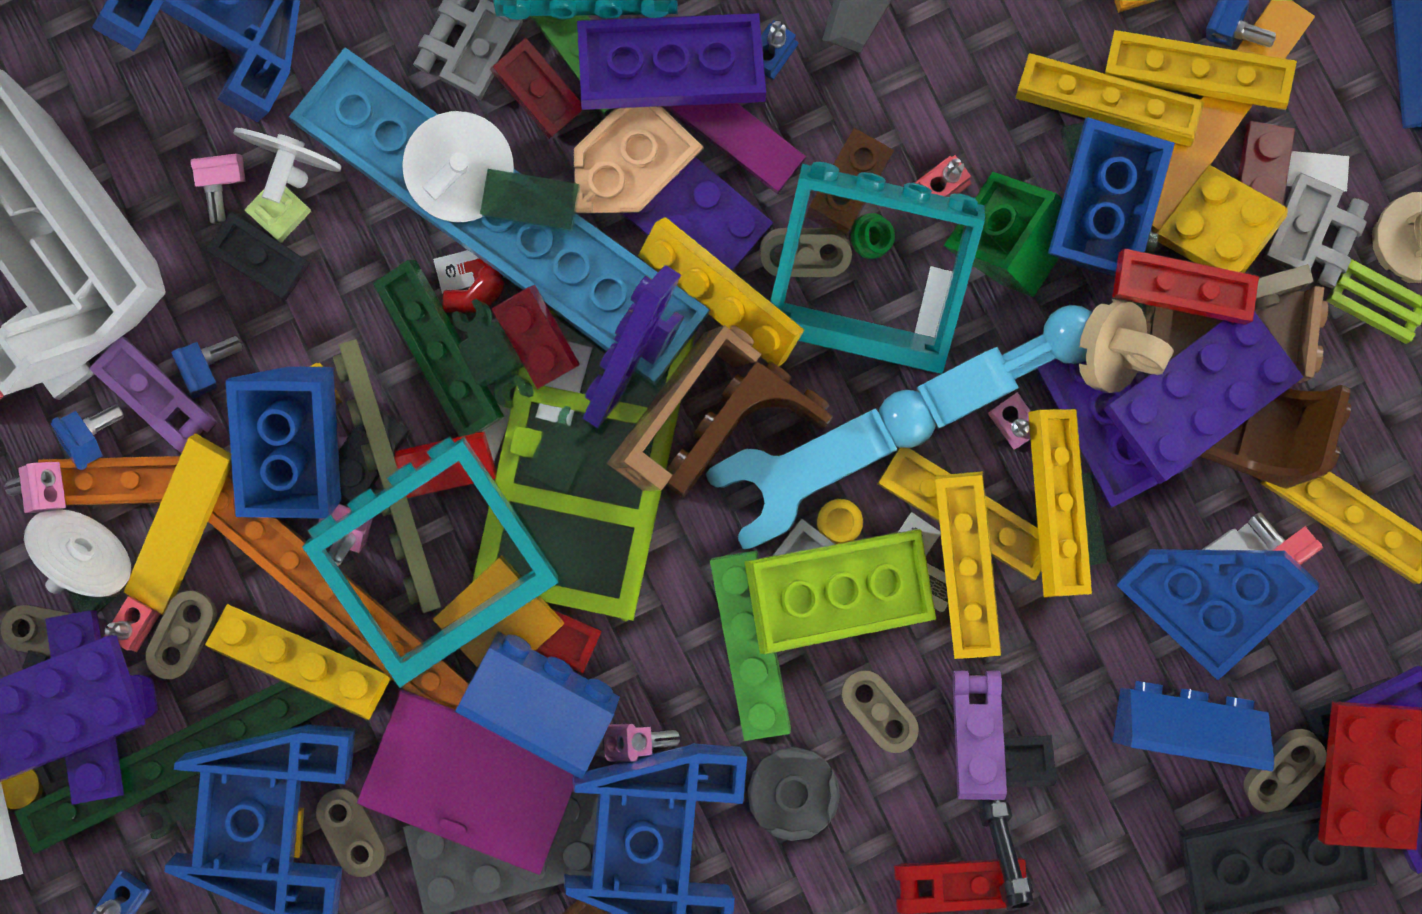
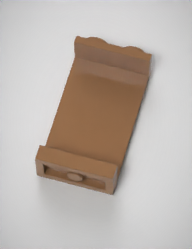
M1314 286L1305 292L1295 291L1278 296L1279 304L1255 311L1304 376L1297 383L1314 378V374L1319 372L1322 365L1323 347L1318 345L1319 330L1325 326L1328 316V302L1323 301L1324 287ZM1146 305L1147 333L1162 339L1172 347L1174 352L1170 359L1223 321Z
M724 325L704 332L607 464L642 491L662 490L672 477V474L643 453V451L713 356L717 354L733 368L756 362L761 353L752 347L754 340L746 332L733 325L730 329Z

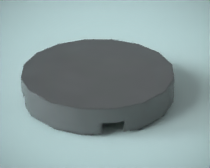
M798 747L778 749L764 757L752 772L747 790L750 810L759 825L774 837L790 841L809 839L823 830L836 815L840 799L838 779L828 762L815 752Z

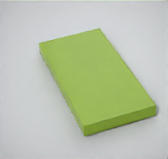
M921 529L744 561L760 654H769L936 620Z

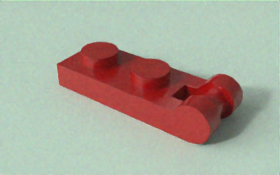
M1017 858L1022 877L1027 878L1025 859ZM998 859L894 865L895 880L900 881L901 896L896 898L897 913L916 914L1006 908L999 887L1004 883ZM931 879L932 896H919L918 880Z

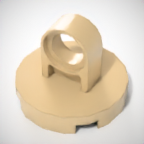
M1412 192L1389 203L1372 230L1373 250L1380 265L1385 270L1390 269L1395 275L1402 277L1401 280L1408 283H1422V192Z
M1112 299L1113 303L1110 305L1102 303L1098 305L1088 318L1080 338L1079 347L1087 349V365L1079 364L1080 373L1085 383L1095 390L1108 393L1123 390L1132 382L1138 371L1155 375L1163 374L1174 352L1168 343L1147 333L1146 318L1142 309L1131 301Z

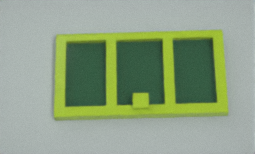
M550 310L567 341L592 347L580 393L545 385L537 389L521 362L495 483L558 575V583L539 595L545 602L618 617L622 621H634L662 490L642 491L609 466L607 462L693 347L695 334L656 385H653L634 371L619 404L599 428H596L582 419L590 403L585 398V394L594 379L599 374L603 376L605 369L600 367V362L607 351ZM681 401L643 451V453L664 469L667 468ZM539 404L574 410L571 425L567 426L537 418L536 414ZM489 506L473 581L501 555L523 577L532 571V568Z

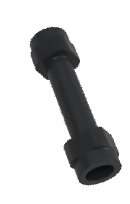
M1006 798L1005 800H979L982 826L990 827L1004 883L999 887L1002 901L1005 902L1006 908L1009 911L1030 907L1034 904L1032 895L1034 891L1030 878H1023L1007 823L1012 818L1010 805L1006 802Z

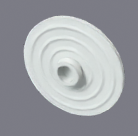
M451 111L428 119L415 130L404 151L403 176L410 195L424 211L445 221L468 222L486 216L497 208L506 197L513 179V157L507 140L491 122L473 113Z
M243 128L234 129L233 133L237 137L276 153L262 195L267 200L280 203L286 183L296 188H302L306 185L308 176L304 171L293 166L294 160L330 171L339 172L342 166L304 148L305 143L281 134H278L276 138Z
M54 509L38 513L26 526L24 533L26 550L37 568L49 578L45 583L49 592L61 594L64 589L81 595L103 597L120 591L128 582L131 574V563L126 549L110 530L96 520L74 511Z

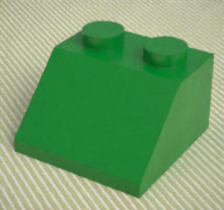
M992 172L975 197L978 204L985 205V222L973 267L1005 287L1034 297L1059 259L1048 254L1063 200L1055 192ZM962 224L956 226L944 244L947 250L956 256L965 226Z

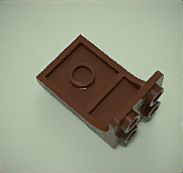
M756 361L745 378L737 373L721 395L723 397L721 401L725 405L718 415L709 411L694 432V438L698 442L691 452L688 453L682 448L669 465L667 471L672 474L668 482L669 489L685 499L739 423L755 411L765 408L790 410L819 430L824 431L833 418L827 412L830 404L810 389H807L802 394L791 386L789 381L792 377L773 362L769 361L765 367Z
M1338 385L1324 391L1287 389L1202 453L1200 457L1285 489L1324 476L1335 467L1339 458L1340 448L1337 446L1340 430L1346 424L1351 413V404L1348 402L1350 388Z

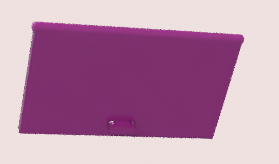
M401 689L398 692L397 703L356 804L540 875L574 789L572 783L573 774L456 713L455 709Z

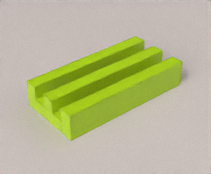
M1351 259L1346 273L1340 274L1335 288H1332L1326 299L1328 303L1405 344L1412 342L1416 334L1414 331L1422 323V296ZM1351 275L1413 307V311L1350 279ZM1344 288L1407 321V323L1403 327L1342 295Z

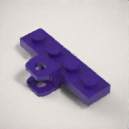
M664 265L653 279L645 276L634 290L630 299L634 303L629 307L615 330L616 337L614 340L618 344L614 342L600 362V367L605 369L603 376L599 374L594 379L585 394V398L590 403L582 419L596 428H599L619 404L640 359L643 358L653 365L671 344L684 319V316L678 312H675L666 322L661 319L681 277V274L667 265Z
M89 610L45 619L51 658L101 639L97 611ZM130 675L144 720H147L158 711L154 681L149 676ZM116 737L65 756L72 805L124 795Z

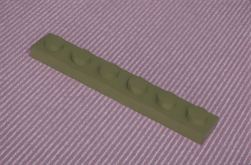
M357 339L338 344L341 354L332 357L340 382L350 381L355 399L347 401L354 427L363 425L365 427L369 443L361 445L368 471L378 470L383 488L375 490V493L378 494L391 485L387 477L398 469ZM405 496L383 510L382 515L392 514L397 532L389 534L395 557L397 561L406 558L411 576L403 578L410 604L420 602L422 611L425 613L440 608L441 605L408 500Z

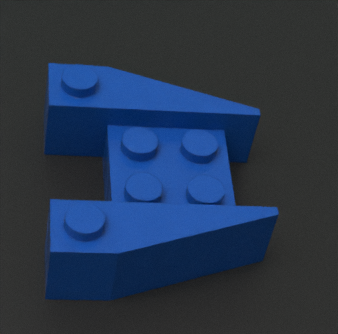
M106 0L92 28L134 52L146 35L158 11H163L240 56L217 100L259 122L271 110L290 73L300 0Z
M308 724L185 753L174 763V770L200 772L193 854L176 853L165 864V872L263 914H338L342 867L294 862L301 781L345 784L352 770L355 728Z
M691 744L640 757L634 762H621L586 771L582 779L573 775L574 792L598 794L591 876L564 874L565 894L612 914H733L735 898L729 885L689 882L696 801L743 804L747 755L742 748L736 746Z

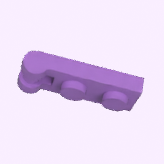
M123 336L113 342L89 368L181 454L188 437L194 434L200 435L203 430L208 433L217 423L207 411L191 399ZM182 410L189 417V420L178 430L170 421Z
M953 671L958 799L1005 800L1007 795L1001 698L1002 678L1000 671H986L985 675H969L968 671ZM969 694H985L986 705L969 704Z

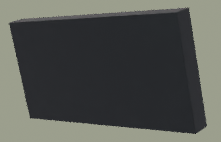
M1322 801L1178 831L1192 914H1246L1376 886L1378 884L1372 847L1326 845L1319 841Z

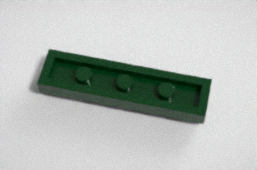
M407 260L373 283L374 287L459 437L482 432L504 418V414L417 261Z

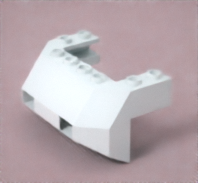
M0 69V270L33 314L31 317L3 325L0 328V391L3 395H7L73 372L136 327L166 292L157 261L54 119L5 71Z

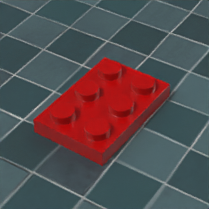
M1332 701L1318 840L1326 845L1416 850L1422 800V707Z

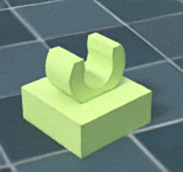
M286 186L280 203L263 198V190L245 209L252 218L280 243L311 212V209Z

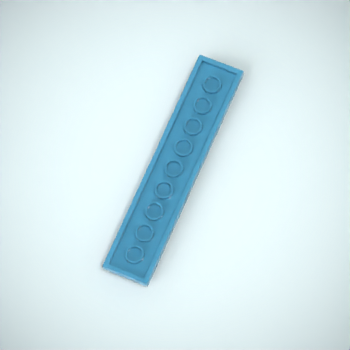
M345 47L289 116L291 122L519 288L524 290L535 285L551 311L606 351L614 342L618 344L614 340L616 337L615 330L629 307L634 303L630 300L634 290L645 276L653 279L658 272L515 169L506 197L497 208L480 219L468 222H449L436 218L424 211L414 201L405 184L403 156L406 145L415 130L425 121L438 114ZM676 286L661 319L666 322L675 312L684 316V319L673 341L659 359L652 365L641 358L635 372L653 385H656L707 318L710 309Z

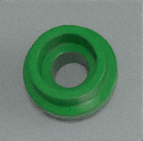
M863 214L856 219L852 226V245L855 251L863 258L875 259L882 257L894 243L895 232L892 224L879 214ZM869 231L872 235L871 242L869 240Z

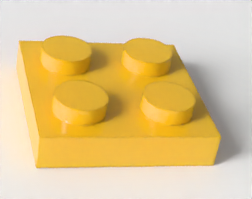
M1208 165L1158 231L1157 241L1194 263L1245 273L1287 217L1288 208L1219 169Z

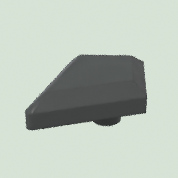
M834 0L830 15L827 18V25L822 40L861 53L892 0Z

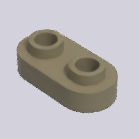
M787 228L772 230L761 242L760 255L762 265L774 276L777 275L781 254L777 253L775 248L780 244H784ZM802 228L790 277H834L843 273L850 265L852 259L851 246L847 236L834 228ZM826 244H832L836 247V250L831 254H824L820 251L821 247Z
M185 591L177 594L170 601L146 650L147 666L157 677L162 679L181 678L194 667L217 618L216 606L208 595L198 591ZM193 605L197 606L201 611V617L195 623L189 621L187 617V611ZM172 647L177 648L180 652V660L174 665L167 660V652Z
M33 605L16 606L4 616L1 623V635L4 642L14 650L27 653L28 650L50 656L45 619L73 613ZM22 620H26L30 625V631L25 637L18 633V624Z
M866 670L854 672L845 679L841 688L842 702L875 743L891 753H900L911 748L918 737V722L888 684L878 674ZM860 685H868L872 690L871 699L867 702L858 701L855 695L856 689ZM891 720H898L902 725V731L897 737H889L886 733V725Z
M1305 729L1291 730L1285 733L1273 745V772L1252 768L1247 773L1244 780V791L1251 804L1257 810L1265 813L1283 810L1322 770L1326 762V750L1318 737L1311 731ZM1305 746L1302 753L1298 755L1291 754L1294 748ZM1273 780L1272 785L1268 788H1260L1263 781Z
M348 788L334 789L326 793L318 802L316 808L317 821L344 871L355 877L370 876L379 870L386 860V843L368 809L356 804L359 794ZM335 804H341L346 808L347 816L344 821H337L333 818L332 808ZM361 845L367 848L369 857L366 862H359L354 858L353 851L356 846Z

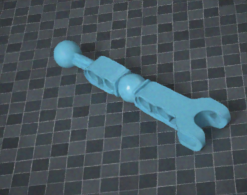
M1076 305L1061 307L1049 316L1044 325L1042 335L1003 355L998 347L990 349L918 386L917 391L901 390L894 392L884 400L879 411L875 408L784 455L772 456L762 450L744 449L711 467L706 473L710 485L724 488L730 484L746 480L755 483L763 493L765 504L761 515L751 524L743 527L739 533L738 541L742 549L754 548L789 531L797 518L800 503L807 496L897 451L896 446L912 448L923 444L931 437L935 427L940 429L1018 389L1019 387L1015 379L1054 359L1072 364L1086 361L1087 349L1079 346L1085 324L1092 311Z

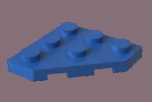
M1150 549L1118 579L1116 585L1212 676L1219 680L1319 589L1320 583L1286 551Z

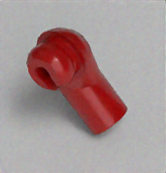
M489 265L482 267L478 271L479 277L468 290L443 291V309L446 313L486 311L503 292L505 284L502 279L503 275Z

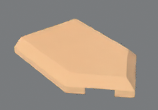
M662 106L615 108L574 148V213L640 212L704 147Z

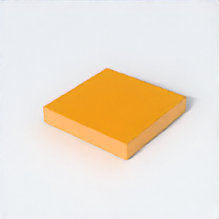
M501 555L433 618V621L443 630L522 576ZM538 596L460 647V649L478 668L498 631L506 636L511 634L524 639L529 643L531 649L535 651L563 626L564 621Z

